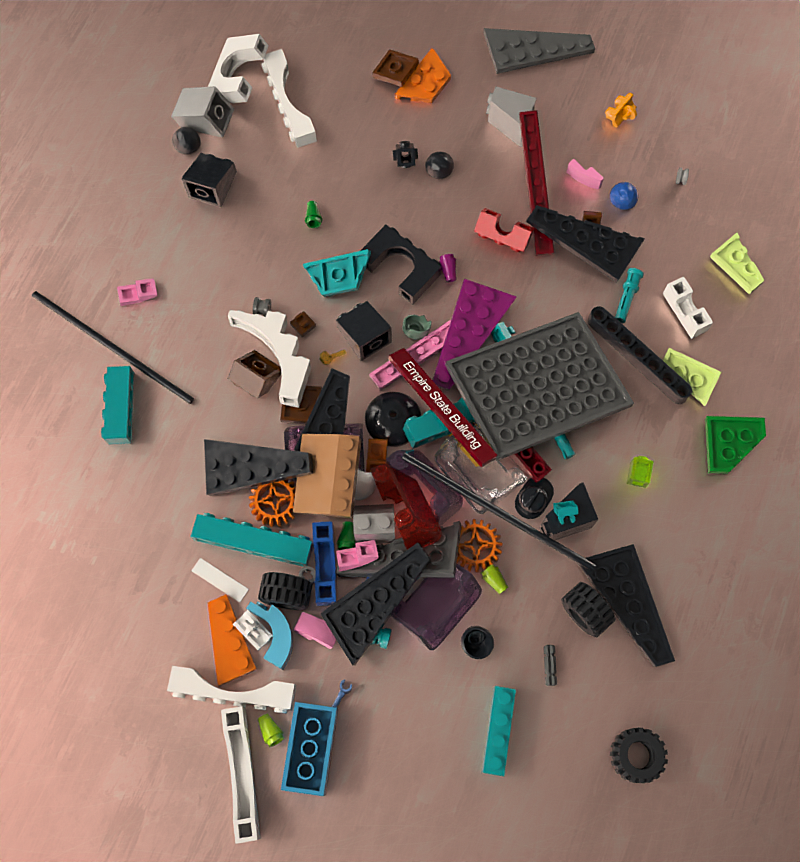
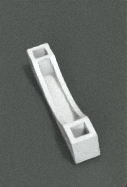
M282 49L265 54L264 62L261 65L264 73H268L267 81L269 86L274 88L272 93L274 99L279 101L277 105L280 114L284 113L283 121L285 127L290 128L289 136L291 141H295L297 148L317 142L316 132L310 117L298 111L289 102L285 94V84L289 75V69Z
M172 666L167 691L173 693L172 697L185 698V695H192L193 700L205 701L206 698L214 699L213 703L218 704L232 701L234 702L233 706H243L245 708L246 704H252L254 709L265 711L267 707L275 708L274 712L286 714L287 710L293 709L297 685L273 681L253 691L229 692L211 685L194 669Z
M241 706L221 710L223 732L226 740L232 781L235 843L259 840L261 836L246 708Z

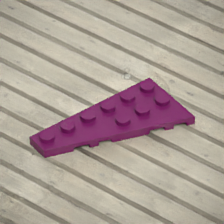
M467 279L463 280L432 379L438 387L450 390L454 381L445 366L446 361L478 350L517 296Z

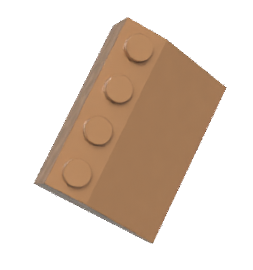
M302 434L300 452L312 454L313 474L297 477L293 513L353 519L361 447L359 436Z

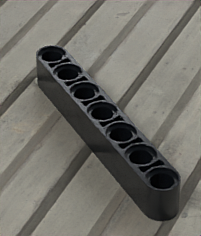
M601 306L594 307L588 318L589 326L676 404L685 403L692 393L691 386L605 308ZM594 316H599L601 320L596 319ZM607 328H612L615 332H610ZM621 340H625V341H627L629 344H628V345L623 344V343L621 342ZM635 353H640L643 357H638ZM649 365L655 366L657 370H652ZM663 378H668L671 383L665 382ZM678 390L682 391L685 396H681Z

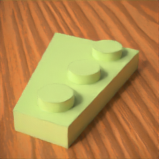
M736 233L715 250L710 258L750 294L764 282V279L755 263L749 258L746 247L741 244L740 236Z
M669 348L663 361L691 386V394L705 406L721 372Z

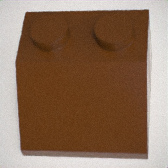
M253 350L234 360L227 379L232 381L234 385L247 391L251 396L260 398L268 393L282 373L279 365Z

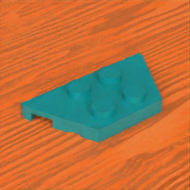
M366 249L303 264V267L308 271L311 276L310 278L324 297L359 290L371 251Z

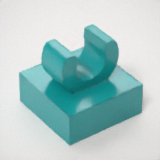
M501 322L497 323L491 335L497 343L512 337L511 334L516 332L513 326L506 327L505 323Z
M574 501L553 503L554 512L561 524H564L563 519L565 516H570V521L572 523L575 522L574 515L578 514V506Z

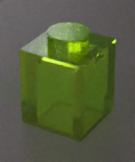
M645 456L634 457L630 462L626 484L646 488L650 483L654 461L648 460Z

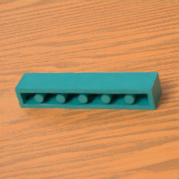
M204 513V515L197 514L190 536L194 541L302 567L308 566L314 546L310 538L299 535L297 538L285 531H279V533L272 532L271 528L261 526L259 529L253 527L251 523L242 522L238 524L234 523L233 519L223 517L221 520L215 518V515L210 513Z

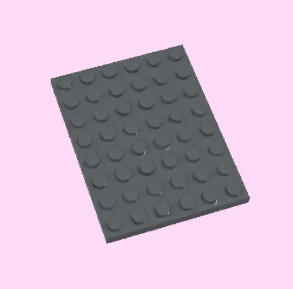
M579 312L446 361L445 364L485 441L498 455L496 461L630 408L634 404Z

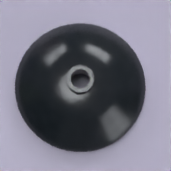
M400 392L383 393L374 398L367 407L365 426L373 439L388 440L387 446L389 447L402 446L409 442L403 430L406 420L413 416L420 417L421 411L417 403L406 394ZM390 413H396V416L391 417Z

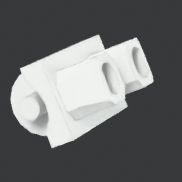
M249 610L233 623L258 651L273 637Z

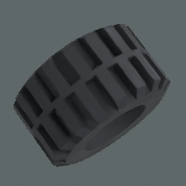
M278 572L264 573L258 599L265 604L274 605L279 608L305 610L308 609L313 584L309 580L295 575Z
M579 582L561 599L566 612L583 631L597 638L616 620L614 612L606 600L586 583Z
M638 727L625 730L616 736L615 742L611 745L612 751L610 756L613 759L611 761L612 766H615L617 774H620L623 779L629 780V782H653L654 779L660 777V773H664L666 769L664 765L668 763V759H665V755H668V752L664 750V741H660V736L653 734L652 730ZM635 742L642 743L649 752V761L641 769L632 766L628 759L629 747Z

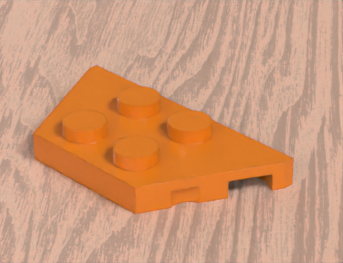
M433 48L430 49L418 64L403 87L397 90L395 93L396 99L400 100V97L411 98V101L433 103L451 80L450 72Z

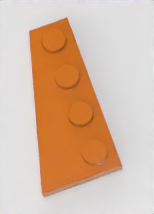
M227 594L207 602L219 687L257 670L244 635L233 625L237 618Z

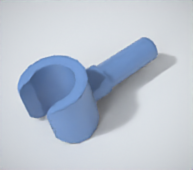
M345 680L341 681L340 692L332 707L337 708L344 695L351 692L352 683L350 688L345 690L342 688Z

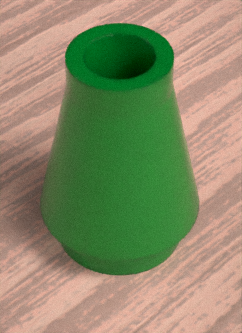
M309 201L307 203L305 223L309 228H318L323 219L317 202Z
M343 522L336 543L338 550L356 547L353 522Z

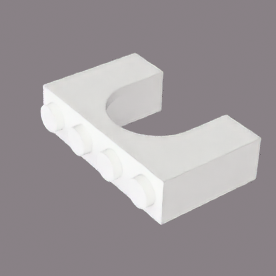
M253 34L231 37L226 40L208 87L216 86L229 103L248 101L252 86L243 76H231L241 64L264 59L269 45L261 35Z

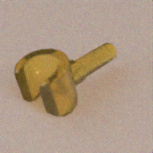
M344 349L331 355L327 351H323L320 354L319 360L323 364L328 365L336 357L346 354V351Z

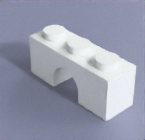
M682 277L667 284L663 295L692 339L707 332L713 321L704 307L700 309L695 307L692 301L693 290L686 279Z

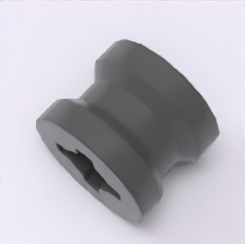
M255 297L253 314H261L266 317L267 312L271 311V299L261 300L259 297Z

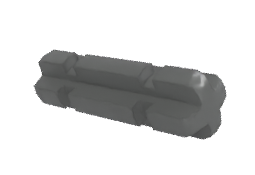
M545 645L544 654H546V657H544L545 674H547L545 684L547 686L557 685V677L555 676V646Z

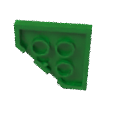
M706 416L708 473L728 474L766 437L765 418Z

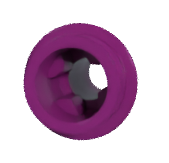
M453 254L440 256L439 263L446 282L456 281V258H454Z

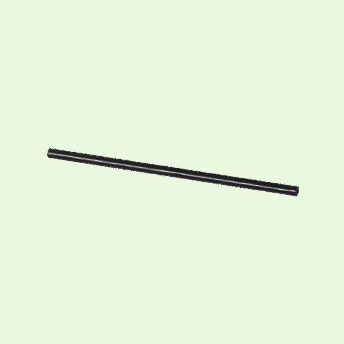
M37 291L33 292L32 297L188 404H192L194 401L192 396Z
M405 452L401 459L588 570H594L596 564L408 453Z

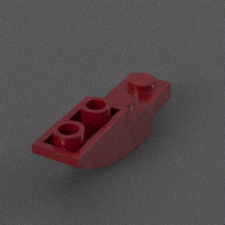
M533 447L509 456L536 482L552 470Z

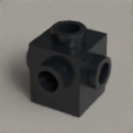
M401 141L399 144H396V150H393V161H397V166L401 168L415 166V159H418V149L414 148V144L410 143V141ZM402 152H408V154L402 155Z

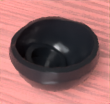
M189 127L178 129L172 138L174 148L182 154L195 152L201 143L198 133Z
M435 152L426 160L425 168L431 177L443 179L452 173L454 162L449 154Z
M471 626L463 633L461 646L469 657L483 659L492 652L494 639L489 630L481 626Z

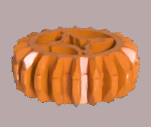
M289 479L259 485L257 486L258 489H251L254 495L249 496V500L253 501L249 504V507L253 509L251 511L252 515H257L255 518L257 521L262 520L263 525L269 522L270 527H273L275 522H277L278 527H281V521H284L287 525L289 524L287 518L295 519V516L292 514L296 490L294 481L288 483ZM276 487L287 490L290 495L279 494ZM270 489L269 495L261 500L263 494ZM274 494H275L276 498L278 499V501H277L278 503L276 504V507H275V505H274L273 502H272L273 499L275 498V497H274ZM290 502L288 508L281 513L282 506ZM260 507L272 508L274 515L263 512Z
M473 519L472 525L466 520L464 522L465 528L461 525L460 539L466 533L472 532L469 541L459 543L457 563L462 561L461 569L468 565V572L471 571L472 567H475V572L478 573L480 566L484 571L487 568L486 564L488 566L493 565L492 560L498 562L499 558L496 555H501L502 550L498 548L502 547L503 543L496 542L501 538V535L494 536L497 529L489 530L491 523H488L486 527L483 526L484 520H480V523L476 524V519ZM478 532L485 534L489 538L490 542H488V540H482L479 537ZM474 539L476 540L477 545L479 546L477 549V553L474 549V546H471L473 545ZM492 548L491 553L486 558L479 560L481 551ZM460 549L469 551L472 554L473 560L465 557Z

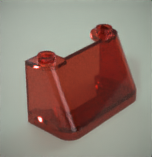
M380 464L371 468V474L382 500L385 501L387 500L386 498L392 499L395 504L403 501L406 506L405 509L400 510L395 515V523L406 550L416 543H420L424 548L437 542L442 536V531L417 480L387 464Z

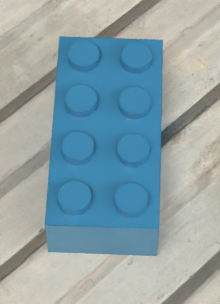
M295 702L281 790L317 796L326 795L338 708Z

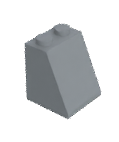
M216 86L183 88L171 117L181 128L189 127L197 132L223 137L234 108Z
M495 87L494 92L490 93L488 97L486 114H489L488 122L518 146L523 147L519 112L534 111L536 98Z
M394 504L355 506L353 513L355 542L375 540L376 544L393 543V540H395Z

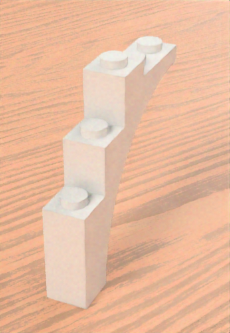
M230 310L228 314L230 326L243 329L255 335L275 354L282 373L279 391L280 403L299 408L311 371L310 359L303 356L296 357L299 349L298 337L292 334H285L288 325L286 314L268 311L266 317L260 314Z

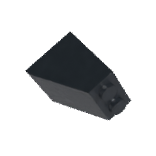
M200 153L182 176V181L189 198L222 207L237 171L234 162L229 159H221L212 154Z
M368 301L363 304H357L353 310L348 313H342L336 319L337 328L360 361L392 343L391 326Z
M584 482L577 485L561 501H574L578 506V514L574 515L575 522L572 523L570 521V516H565L563 519L564 524H561L553 508L545 516L540 532L556 541L591 529L595 525L598 517Z

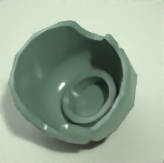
M408 315L403 320L402 329L409 338L419 340L429 334L432 322H428L425 315Z

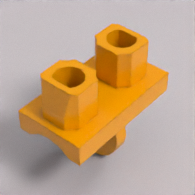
M628 93L626 97L619 95L615 100L616 108L609 107L606 110V118L612 120L613 127L618 128L624 120H633L637 116V106L632 101L634 97L632 93Z

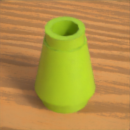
M493 564L480 572L483 576L482 579L499 594L508 588L498 566Z
M264 714L258 718L265 744H268L269 747L279 744L284 739L283 731L269 714Z

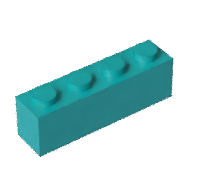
M130 366L107 367V373L104 374L106 391L103 392L105 409L102 410L104 427L101 428V436L108 445L131 444L134 371Z
M460 398L454 403L455 407L472 426L475 425L476 422L464 399ZM432 410L426 411L420 417H410L406 420L403 428L412 449L452 434Z
M499 686L493 688L481 773L497 776L505 775L516 689Z

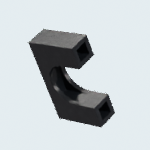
M386 224L360 250L368 249L371 251L366 267L371 273L384 259L392 255H402L412 261L414 265L413 271L399 285V295L412 305L441 275V265L437 260L428 257L424 250L416 248L408 238H403L395 228H390Z

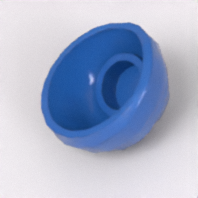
M629 182L618 183L611 189L610 201L618 209H631L638 201L637 189Z

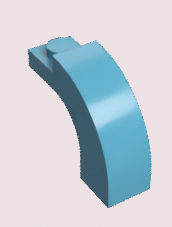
M258 601L256 604L250 602L246 609L268 622L273 632L271 646L263 658L284 670L293 650L291 626L282 612L274 605H271L270 609L266 611L268 607Z

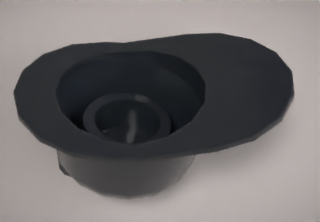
M544 477L538 482L532 478L525 482L515 499V508L521 517L535 519L545 511L554 495V488L551 482Z

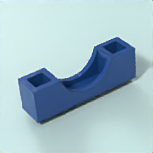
M332 521L312 523L316 570L315 599L317 606H329L338 601L334 525Z

